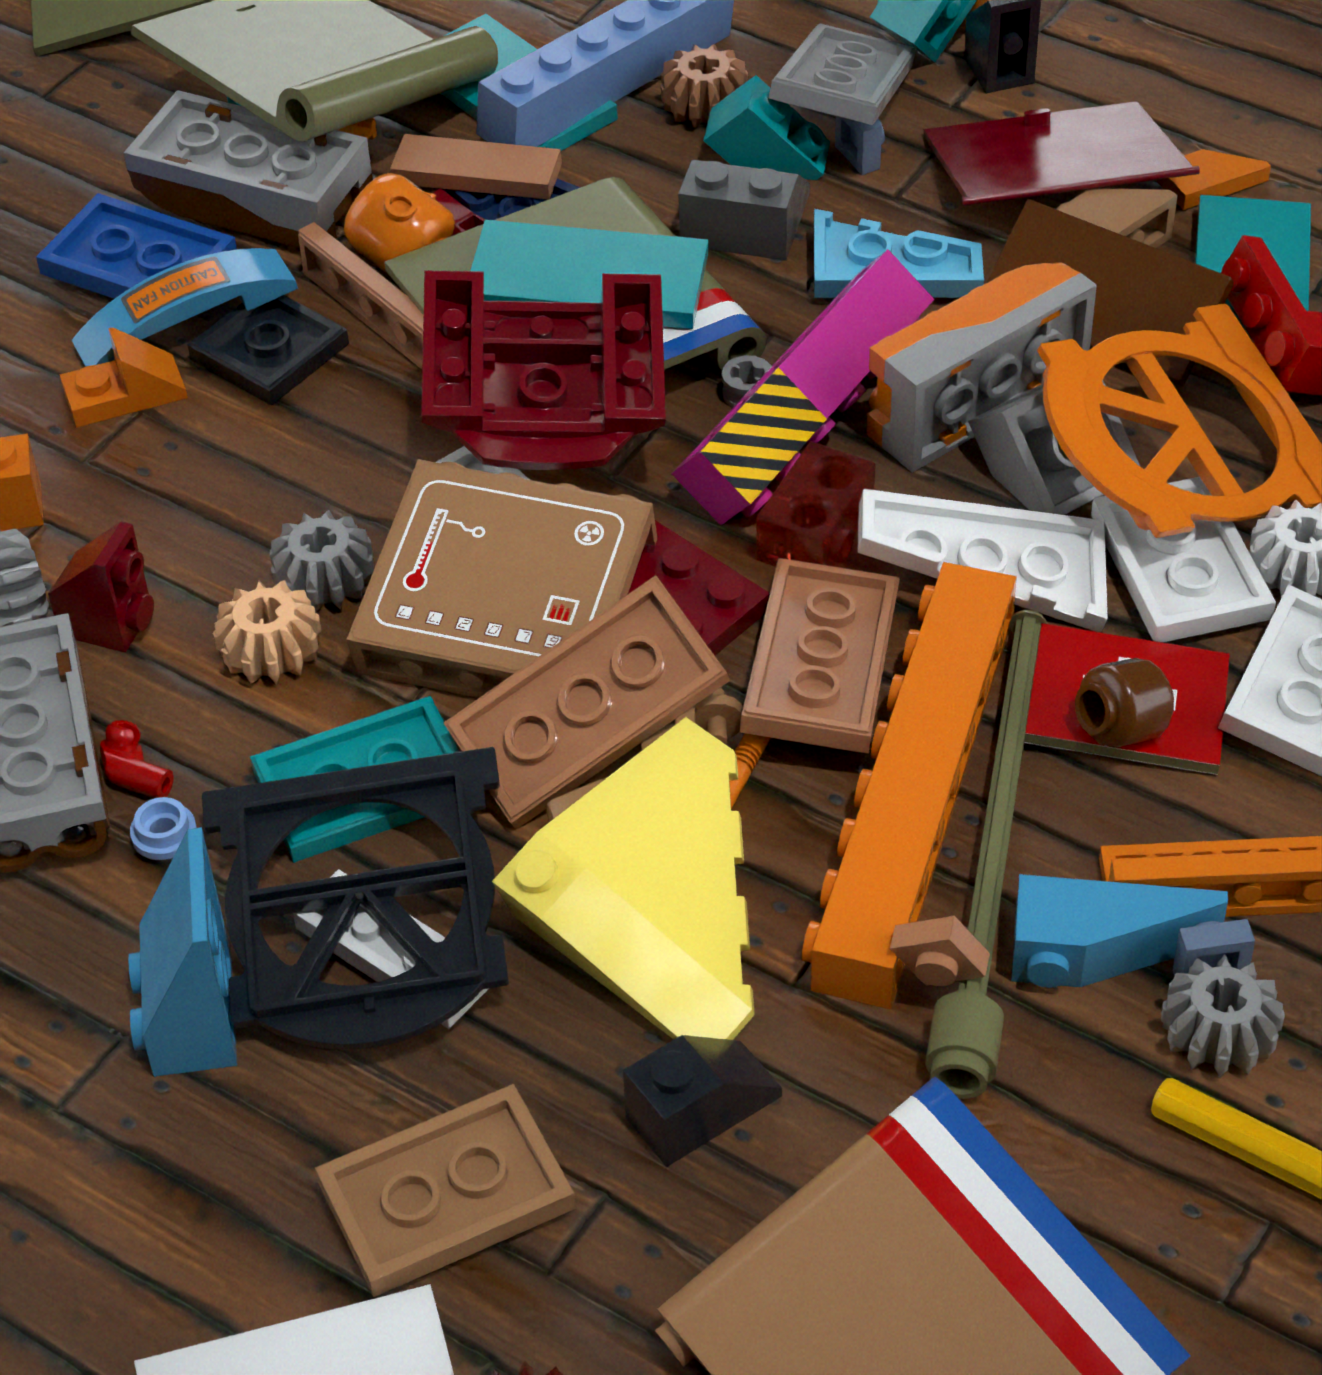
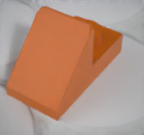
M112 327L108 328L115 357L114 361L90 365L79 370L60 374L63 391L76 428L188 398L183 380L171 353Z

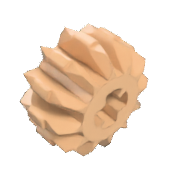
M258 580L255 590L247 592L235 588L232 601L219 604L218 621L214 623L216 630L213 632L216 649L220 650L224 664L228 666L231 674L243 672L250 684L262 676H269L277 685L280 674L290 672L301 676L303 662L316 660L319 648L318 641H320L319 633L322 630L319 614L315 613V608L311 606V601L307 598L305 590L291 591L285 580L279 582L273 588H266Z

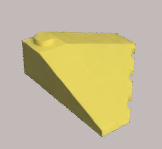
M687 717L537 831L492 882L514 917L673 1040L681 1035L733 1040L755 1015L753 989L751 985L743 984L741 951L750 950L747 901L744 896H737L735 865L744 864L741 816L739 811L731 810L729 784L731 780H738L737 756L733 749Z

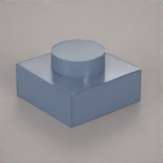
M836 116L835 147L861 175L880 169L881 145L885 141V134L879 118L874 125Z
M1248 919L1228 922L1207 921L1194 927L1180 928L1173 965L1174 976L1176 973L1188 974L1189 967L1193 965L1196 958L1212 968L1216 967L1217 962L1224 954L1233 968L1240 970L1251 964L1255 939Z

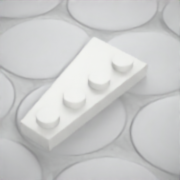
M863 489L859 502L858 553L937 579L943 562L1017 576L1015 605L1102 633L1108 619L1104 520Z

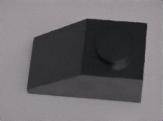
M990 0L966 16L964 59L986 94L1035 84L1041 0Z
M681 1035L623 1070L626 1119L666 1167L782 1097V1087L747 1047L738 1040Z

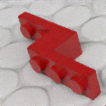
M1242 235L1230 258L1225 261L1221 274L1231 277L1234 282L1228 295V300L1255 346L1284 389L1288 392L1322 395V312L1305 310L1261 237Z

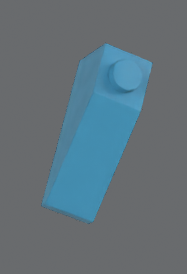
M1019 874L1011 981L1033 983L1048 988L1057 986L1083 987L1175 958L1180 928L1194 927L1207 921L1224 922L1228 904V891Z

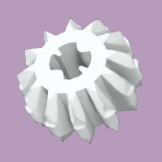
M1295 499L1288 510L1272 505L1268 515L1265 518L1258 519L1256 527L1252 530L1249 553L1268 588H1278L1281 597L1288 584L1313 596L1316 593L1322 595L1321 503L1310 509L1304 508Z

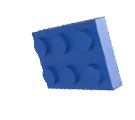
M97 193L36 256L40 274L115 299L129 288L165 269L201 256L237 250V246L233 236Z

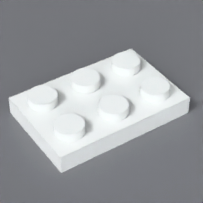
M1200 477L1168 483L1189 492L1211 495ZM1108 497L1093 498L1091 517L1092 519L1104 520L1105 545L1153 641L1168 642L1271 620L1276 601L1233 522L1196 520L1193 521L1195 527L1191 532L1156 538L1151 530L1139 528L1129 512Z

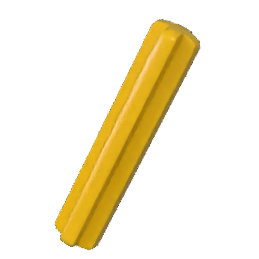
M1166 1078L1159 1086L1151 1107V1112L1155 1117L1322 1199L1321 1150L1176 1079Z

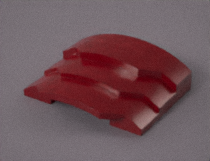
M424 270L422 423L453 433L482 465L530 470H568L604 466L634 435L665 426L661 274L602 273L600 303L484 301V271Z

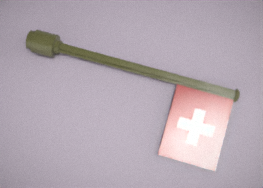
M1033 610L1019 611L1011 618L1010 628L1014 633L968 925L970 933L986 948L990 956L985 977L960 981L958 991L946 994L936 1002L925 1061L926 1069L930 1073V1080L933 1077L940 1079L959 1099L974 1098L983 1094L987 1084L995 1078L1004 1013L1001 1007L990 999L986 993L1024 743L1218 775L1223 730L1219 729L1218 726L1225 713L1230 653L1047 624L1045 618ZM1132 658L1150 660L1163 671L1173 690L1174 711L1169 727L1160 737L1147 742L1117 748L1100 745L1082 728L1076 716L1075 698L1082 679L1090 669L1101 664Z

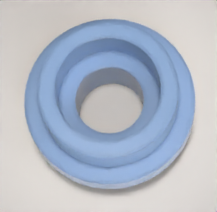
M159 797L145 802L138 808L130 827V836L134 848L142 856L154 860H166L174 857L187 830L197 828L193 814L181 802L173 798Z

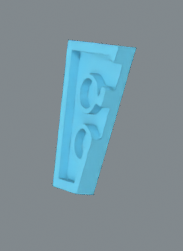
M814 208V298H835L862 269L887 249L932 297L961 298L974 288L984 285L981 243L919 230L910 233L908 236L881 231V222L861 219L858 226L835 222L833 221V212Z

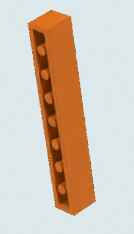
M943 562L936 585L926 584L924 586L918 610V621L923 623L920 630H909L904 647L903 666H908L905 676L895 674L891 682L887 701V711L892 712L889 722L879 721L875 729L871 748V758L876 759L873 770L863 768L858 779L854 806L860 808L856 820L846 818L841 829L837 856L843 858L839 870L829 868L824 878L820 896V908L825 909L821 923L810 921L805 934L802 961L812 963L811 991L892 1009L905 964L890 950L895 925L918 922L1010 631V620L1014 614L1017 576Z

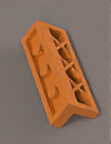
M1322 836L1100 846L1099 863L1102 881L1228 891L1225 917L1322 912Z

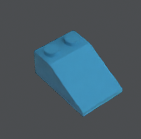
M202 827L188 829L139 924L140 952L129 953L128 957L132 991L134 995L141 994L142 1008L130 1010L132 1042L135 1051H147L154 1077L237 1066L236 1029L233 1028L231 1023L229 978L233 977L232 955Z

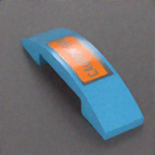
M237 249L209 254L165 269L129 288L98 311L72 339V342L85 367L115 360L108 330L110 327L142 340L233 298L239 297L246 310L249 311L298 289V286L276 249Z

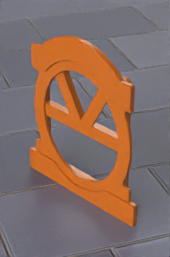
M1227 304L1198 307L1193 314L1197 321L1186 323L1183 327L1186 335L1152 330L1131 331L1107 338L1088 351L1083 350L1077 341L1073 339L1041 343L1037 349L1039 356L1046 365V369L1043 372L1044 407L1052 432L1061 449L1077 470L1097 490L1127 510L1136 525L1143 530H1151L1154 537L1161 538L1191 532L1195 527L1193 521L1196 520L1236 522L1254 519L1268 514L1272 505L1281 506L1295 499L1304 508L1322 504V443ZM1175 356L1207 366L1232 381L1277 449L1274 470L1262 485L1246 493L1242 491L1156 360L1157 357ZM1126 363L1149 399L1106 387L1102 380L1115 365ZM1101 412L1170 432L1172 436L1147 467L1143 469L1127 456L1115 442L1105 425ZM1185 457H1187L1211 495L1193 493L1168 484L1167 480Z

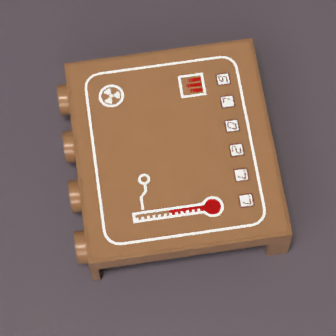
M418 459L347 637L356 672L358 674L480 698L628 595L644 545L655 546L657 541L653 504L626 494L607 495L582 490L577 486L567 483L554 485L523 479L516 474L508 472L495 474L468 469L454 462L436 463Z

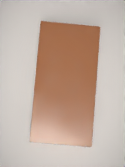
M778 558L742 710L740 733L869 753L900 578Z
M655 575L444 722V725L462 751L488 747L495 748L500 787L491 789L489 792L517 830L547 809L549 801L569 793L725 685L730 681V678Z

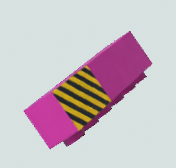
M887 249L846 285L672 472V475L720 525L739 512L746 518L752 516L773 495L767 488V485L774 478L781 482L788 477L805 459L799 452L802 446L806 443L811 448L818 443L836 424L829 416L836 409L843 413L863 395L866 389L860 382L866 375L870 380L876 377L869 370V348L883 338L891 336L919 321V316L932 303L934 298Z

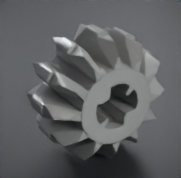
M327 510L321 518L314 519L303 513L302 521L299 525L291 523L282 524L280 537L271 540L270 559L274 585L285 580L291 591L305 590L307 598L311 601V606L315 608V613L323 604L332 603L341 610L345 597L362 598L364 585L369 583L374 571L372 545L370 538L367 537L366 529L358 528L352 516H345L336 520L330 510Z
M16 528L3 532L0 530V627L47 618L49 603L45 593L46 588L42 580L41 569L36 561L35 552L31 549L29 539Z
M1225 954L1217 962L1216 967L1213 968L1196 958L1193 965L1189 967L1188 974L1176 973L1174 979L1170 982L1167 1000L1162 1005L1161 1021L1163 1022V1028L1168 1030L1167 1040L1170 1044V1051L1188 1052L1187 1060L1191 1070L1207 1062L1214 1064L1219 1078L1228 1070L1230 1064L1249 1074L1251 1069L1256 1066L1257 1058L1269 1059L1271 1053L1276 1049L1279 1036L1278 1031L1282 1030L1285 1017L1284 1010H1282L1283 1003L1276 1000L1275 980H1256L1257 972L1254 962L1239 970L1231 967Z

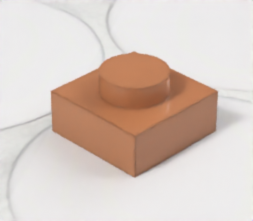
M955 916L895 925L890 950L926 986H948L955 981L986 976L990 953Z

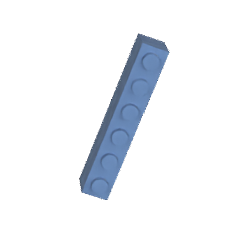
M627 0L481 80L478 84L476 134L487 142L533 147L541 145L609 100L615 102L660 76L663 71L664 62L672 60L675 51L689 52L692 50L693 44L697 45L700 49H707L728 37L731 30L734 0Z

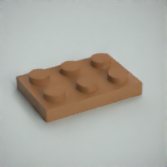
M514 1084L315 1167L318 1184L373 1297L576 1209L574 1191Z

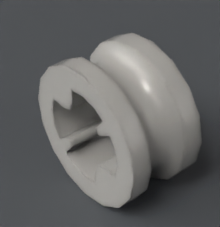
M749 355L735 357L728 361L722 370V397L724 402L733 408L766 373L771 364L765 359Z

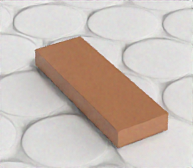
M404 134L390 167V172L402 175L420 187L548 200L551 197L562 165L561 149Z

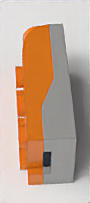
M1062 262L1025 265L974 288L961 298L937 311L930 312L924 318L897 333L883 338L869 348V370L878 379L877 387L873 390L869 399V406L873 410L867 413V435L912 473L974 438L969 420L1044 383L1043 372L1046 369V365L1037 352L1041 343L1073 339L1077 341L1083 350H1090L1097 285L1082 273Z

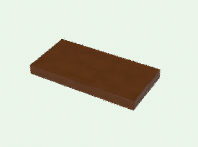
M1027 199L986 282L988 283L1004 273L1022 266L1041 263L1054 264L1062 262L1082 273L1097 285L1090 349L1107 338L1131 331L1152 330L1186 335L1183 327L1186 323L1197 321L1193 316L1198 307L1225 304L1234 285L1232 278L1030 199ZM1175 356L1156 358L1170 381L1184 387L1195 362Z

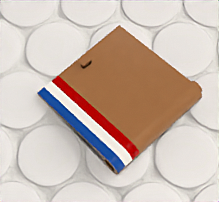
M936 1077L928 1081L657 1308L665 1322L655 1330L683 1367L693 1358H696L711 1375H1173L1191 1359V1355L962 1101Z

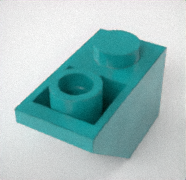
M757 75L753 76L711 108L703 141L730 165L757 169L768 168L778 172L799 174L807 180H817L824 175L830 141L816 124L808 122L788 103L769 99L771 88Z

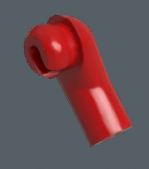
M124 720L111 722L105 729L106 739L100 742V755L106 777L111 783L151 798L167 797L174 782L173 771L144 761L142 747L138 744L141 732L136 724Z

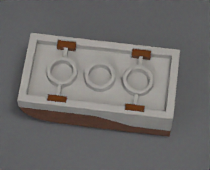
M179 90L171 96L124 151L126 167L133 187L160 208L185 218L300 248L298 230L313 222L336 239V223L340 218L347 215L357 196L373 180L366 137L335 130L300 142L292 139L243 106Z
M68 613L0 627V872L8 873L17 872L29 867L44 852H53L65 858H80L93 854L105 843L106 829L110 828L83 669Z

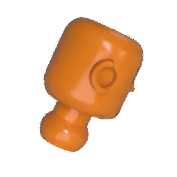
M385 173L367 184L352 203L345 217L344 233L348 243L357 252L390 276L385 270V261L451 237L455 221L451 211L435 200V194L423 191L402 175Z

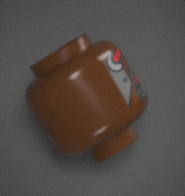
M1139 658L1105 663L1090 669L1082 679L1075 698V712L1082 728L1100 745L1113 748L1147 742L1160 737L1169 727L1174 711V694L1165 674L1150 660Z

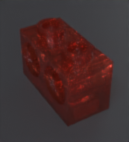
M810 441L756 517L757 560L775 567L777 566L778 558L833 567L836 562L844 563L851 552L855 534L858 531L859 502L863 489L877 490L875 489L876 463Z

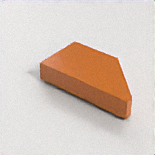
M1201 149L1184 155L1192 166H1199L1200 174L1155 180L1164 190H1171L1177 194L1176 203L1183 210L1199 205L1200 195L1226 196L1269 181L1271 165L1267 161Z

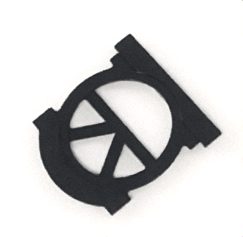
M494 747L211 790L202 793L203 826L207 834L220 832L223 850H238L229 873L225 892L227 929L232 946L245 969L242 975L229 978L230 1016L233 1028L261 1025L270 1032L288 1040L326 1049L356 1050L376 1048L418 1036L457 1014L483 989L507 986L509 984L503 936H489L486 934L495 899V885L492 882L495 878L492 857L484 835L471 816L474 811L486 808L484 791L500 787ZM385 803L414 811L438 826L452 842L459 855V858L258 889L262 872L269 858L279 844L293 830L318 814L349 804ZM456 887L464 890L457 919L449 934L441 942L433 941L393 898ZM360 903L367 908L415 961V966L408 971L371 984L336 985L319 980L323 969ZM328 908L299 960L291 966L285 964L271 950L259 927V921L265 917Z

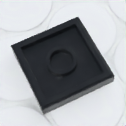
M283 295L249 311L241 303L187 344L190 360L268 404L273 405L349 344V338L346 328Z

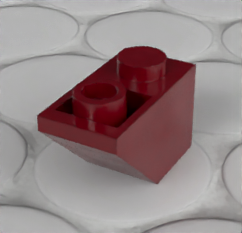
M121 521L77 550L48 593L53 615L69 614L74 637L77 641L126 653L138 632L144 631L152 619L154 600L148 592L143 571L144 557L139 552L133 524Z

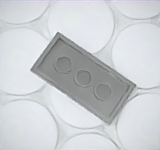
M820 23L812 30L774 77L769 99L874 125L912 68L916 49H913L914 47Z

